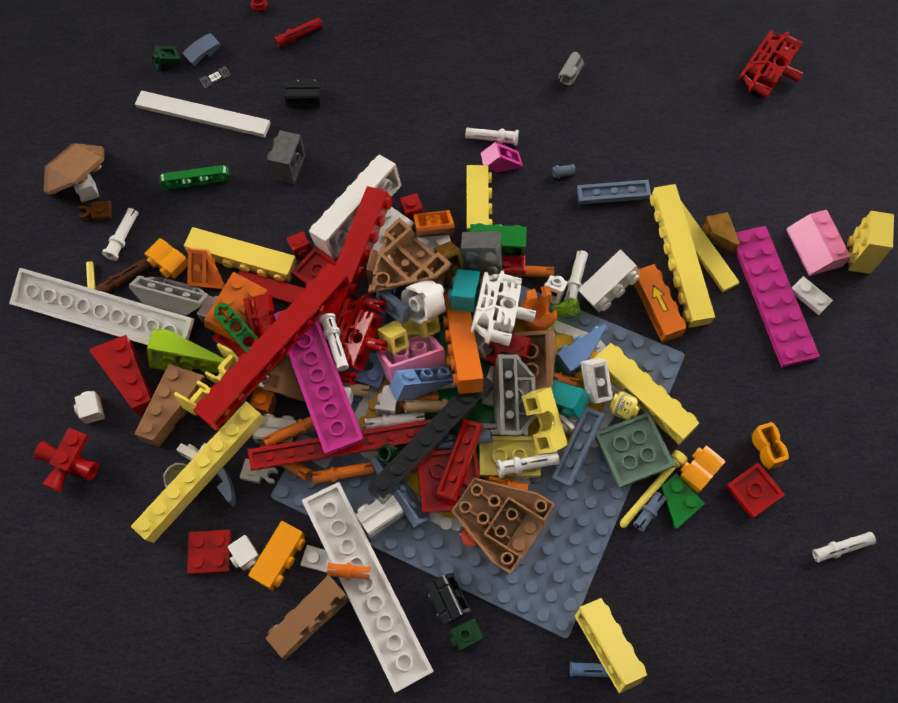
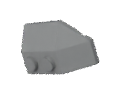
M138 276L129 284V288L143 304L183 316L199 308L208 297V294L199 287L188 286L185 283L166 278Z
M498 354L492 378L494 383V420L500 435H521L536 417L535 414L527 416L521 397L536 390L535 376L518 355Z

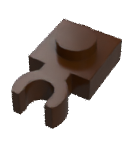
M110 200L91 202V207L79 206V210L85 212L79 215L82 221L89 220L90 218L93 221L112 219V204Z

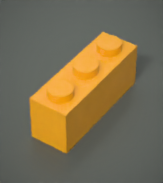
M281 521L248 576L272 591L275 587L278 588L284 579L282 575L285 570L290 569L293 565L294 555L297 550L300 551L306 542L304 533Z

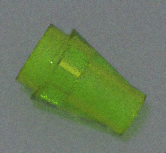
M570 298L552 305L553 311H556L558 316H576V314H580L578 299Z

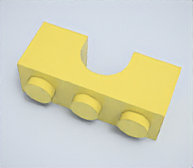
M409 314L408 322L404 324L395 320L377 329L379 340L387 341L388 348H383L395 354L409 347L408 336L420 335L423 338H427L439 332V317L436 316L423 323H416L410 319L409 316L411 314Z
M551 387L537 389L521 396L527 416L535 414L539 419V431L533 434L538 454L552 453L568 445Z

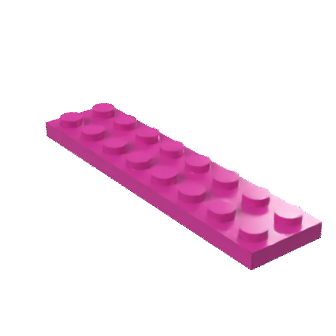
M766 226L736 232L740 243L736 250V255L781 368L817 360L820 357Z
M282 311L274 314L275 320L278 319V316ZM317 320L291 348L288 355L326 456L363 442L364 438Z

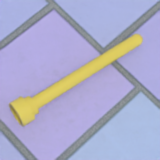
M675 450L671 454L675 467L661 472L620 521L619 524L622 528L628 526L676 468L683 467L688 461L682 452Z

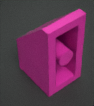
M497 142L480 153L482 164L488 165V170L494 172L517 169L523 166L519 151Z

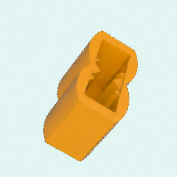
M161 238L144 253L147 257V263L153 268L158 267L159 271L166 278L170 276L175 279L188 266L187 258Z
M770 422L760 425L754 430L752 441L760 451V459L764 467L769 470L783 465L788 460L789 455L786 446L780 441V433L775 424Z
M707 445L703 450L699 447L692 455L694 460L691 464L686 462L679 470L682 473L679 477L697 494L726 462Z

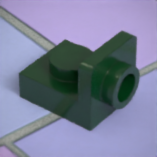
M155 46V51L152 53V63L155 64L157 70H161L163 63H179L180 57L175 46Z

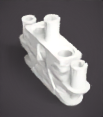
M504 270L500 274H492L488 276V272H484L472 321L471 333H474L475 330L485 338L487 344L492 341L509 346L515 318L533 323L536 311L518 306L522 278L504 274Z

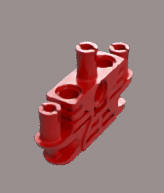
M771 30L742 71L739 81H745V84L749 87V93L754 91L765 98H768L783 75L798 83L804 72L796 70L789 65L800 50L803 42L789 36L790 32L773 34V30Z
M370 293L364 294L357 300L354 298L347 299L336 321L337 328L341 331L339 338L347 363L349 364V369L363 372L371 350L385 353L386 349L382 347L388 348L387 341L376 339L378 335L377 329L381 327L383 318L375 312H370V309L381 313L384 312L385 309L380 308V306L386 308V301L375 299ZM346 370L338 371L342 382L349 383L350 385L356 383L351 378L357 380V373Z

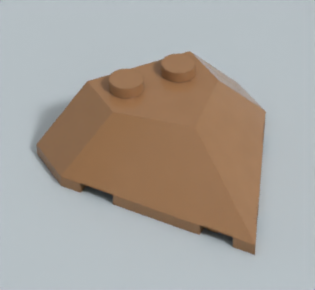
M399 217L385 230L383 245L379 250L373 271V280L371 285H369L368 293L438 278L451 266V263L439 252L433 253L414 235L412 228Z

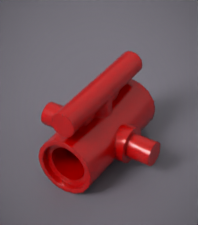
M271 294L254 296L255 307H252L251 298L243 299L247 325L256 336V326H258L259 334L262 336L266 328L276 321L273 314L274 306Z

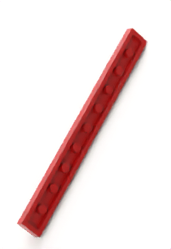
M432 419L361 431L364 438L363 442L326 456L319 438L248 449L250 470L255 471L379 450L385 444H391L396 447L404 446Z

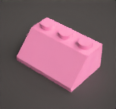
M827 210L809 214L786 229L809 276L843 267L851 257Z
M416 335L408 338L409 347L395 354L390 353L388 350L385 353L376 351L385 377L391 383L396 370L446 366L444 348L432 335L427 338Z

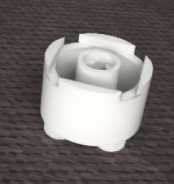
M432 280L411 284L401 293V301L409 306V313L411 314L409 317L416 323H423L446 310L443 296L444 289L441 284H436Z

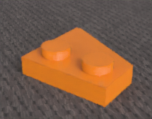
M188 249V286L224 288L225 284L209 249Z

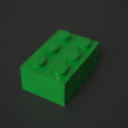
M483 223L470 224V232L500 231L502 256L525 255L527 227L520 225L503 226L501 224L485 225Z

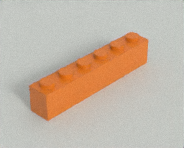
M444 294L446 310L442 314H445L443 316L444 328L448 327V330H445L446 342L450 341V344H448V354L453 357V359H450L451 371H455V374H453V384L458 386L459 394L483 392V374L475 333H471V312L452 310L451 301H448V294Z

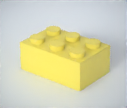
M870 211L862 219L860 226L856 227L854 234L849 236L847 241V247H849V254L851 256L847 260V263H849L848 270L871 274L893 248L894 214Z

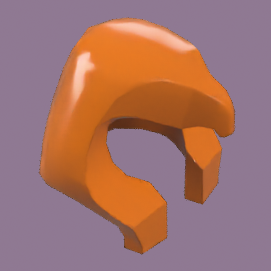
M549 286L541 287L543 295L539 299L535 289L526 291L527 296L518 304L519 307L536 311L533 323L520 319L529 331L547 330L557 320V312H549V304L552 297Z

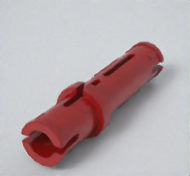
M316 18L292 30L288 29L285 33L274 37L277 47H280L289 42L293 43L297 38L322 28V22L319 18Z

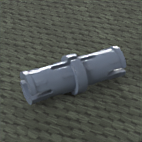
M655 492L649 503L642 507L641 514L633 523L635 528L639 526V531L644 532L652 518L655 519L658 515L657 511L666 501L665 496L660 498L661 493Z

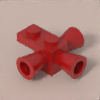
M69 428L57 449L45 441L39 443L34 452V459L50 462L49 464L55 468L42 485L61 493L67 474L73 477L79 474L88 481H91L96 476L99 468L98 462L87 461L80 456L89 439L88 435Z

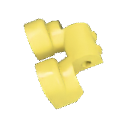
M220 343L217 344V347L225 359L217 368L220 373L218 376H215L207 371L205 372L206 377L215 384L219 383L224 377L225 372L232 368L239 359L231 349ZM200 381L196 382L199 390L190 400L177 392L174 393L181 407L193 415H197L193 411L197 402L205 398L211 389Z

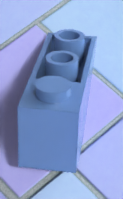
M605 324L600 327H593L589 334L584 337L580 335L569 346L564 345L558 349L555 360L567 376L571 377L582 370L580 362L589 360L605 332Z
M448 366L396 370L389 388L396 401L414 400L453 383V375Z

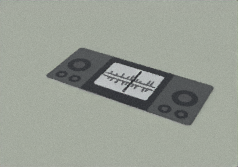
M226 66L199 80L206 88L231 74Z

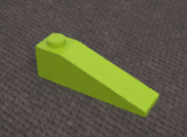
M153 329L147 346L149 367L166 371L168 364L189 371L200 369L202 372L220 373L217 368L225 360L207 349L165 329Z

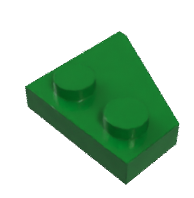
M677 473L661 486V492L666 498V507L668 512H670L673 521L672 525L675 530L705 504Z

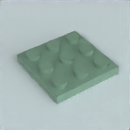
M649 412L599 430L595 437L618 489L675 467V463Z

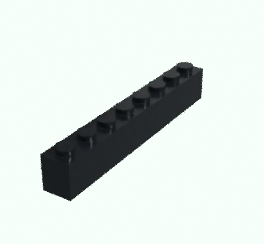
M483 374V392L459 394L458 392L368 484V492L384 505L462 424L463 419H467L492 393L494 383Z

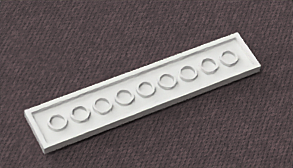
M19 268L9 303L119 337L127 335L130 340L146 345L149 343L153 329H165L189 340L195 320L194 318L23 268Z
M337 482L303 499L302 503L331 563L345 565L352 563V565L370 566V573L361 572L369 574V580L355 578L345 580L344 577H339L394 693L434 672L340 483Z

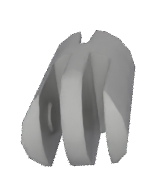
M573 52L559 73L558 78L565 85H572L585 64L578 52Z

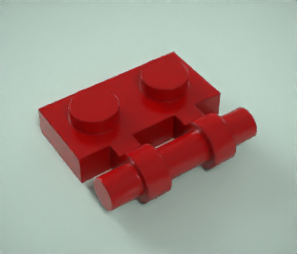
M512 334L509 346L490 341L489 348L496 351L494 355L487 354L485 361L495 366L497 355L504 352L527 358L532 339Z

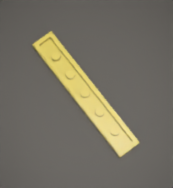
M681 201L698 259L722 293L737 286L740 283Z

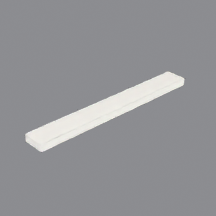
M145 91L140 92L135 103L136 108L264 138L271 124L270 120Z

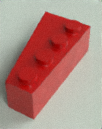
M124 335L89 349L131 408L138 415L144 414L153 395L134 345L128 336Z

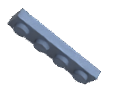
M648 180L577 185L579 204L650 199L651 195Z
M585 407L552 476L553 480L572 488L605 418L604 413Z
M374 456L370 461L378 474L388 465L383 463L378 456ZM405 482L393 496L403 509L408 521L416 528L426 524L431 518L428 514H422L420 501L408 483Z

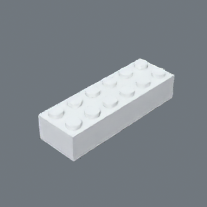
M378 155L370 162L369 166L358 175V178L347 187L346 191L335 200L334 204L323 213V216L309 230L315 246L334 260L341 252L366 187L369 186L387 191L391 197L401 187L396 164L381 155Z

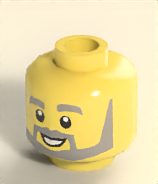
M624 391L618 394L615 393L609 404L611 413L623 420H629L632 416L636 417L640 406L637 405L638 399L635 396Z

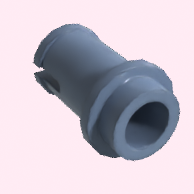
M574 164L566 166L555 165V167H552L553 178L560 179V177L574 176Z

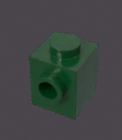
M474 618L451 629L452 636L449 637L453 648H458L460 652L483 641V636Z

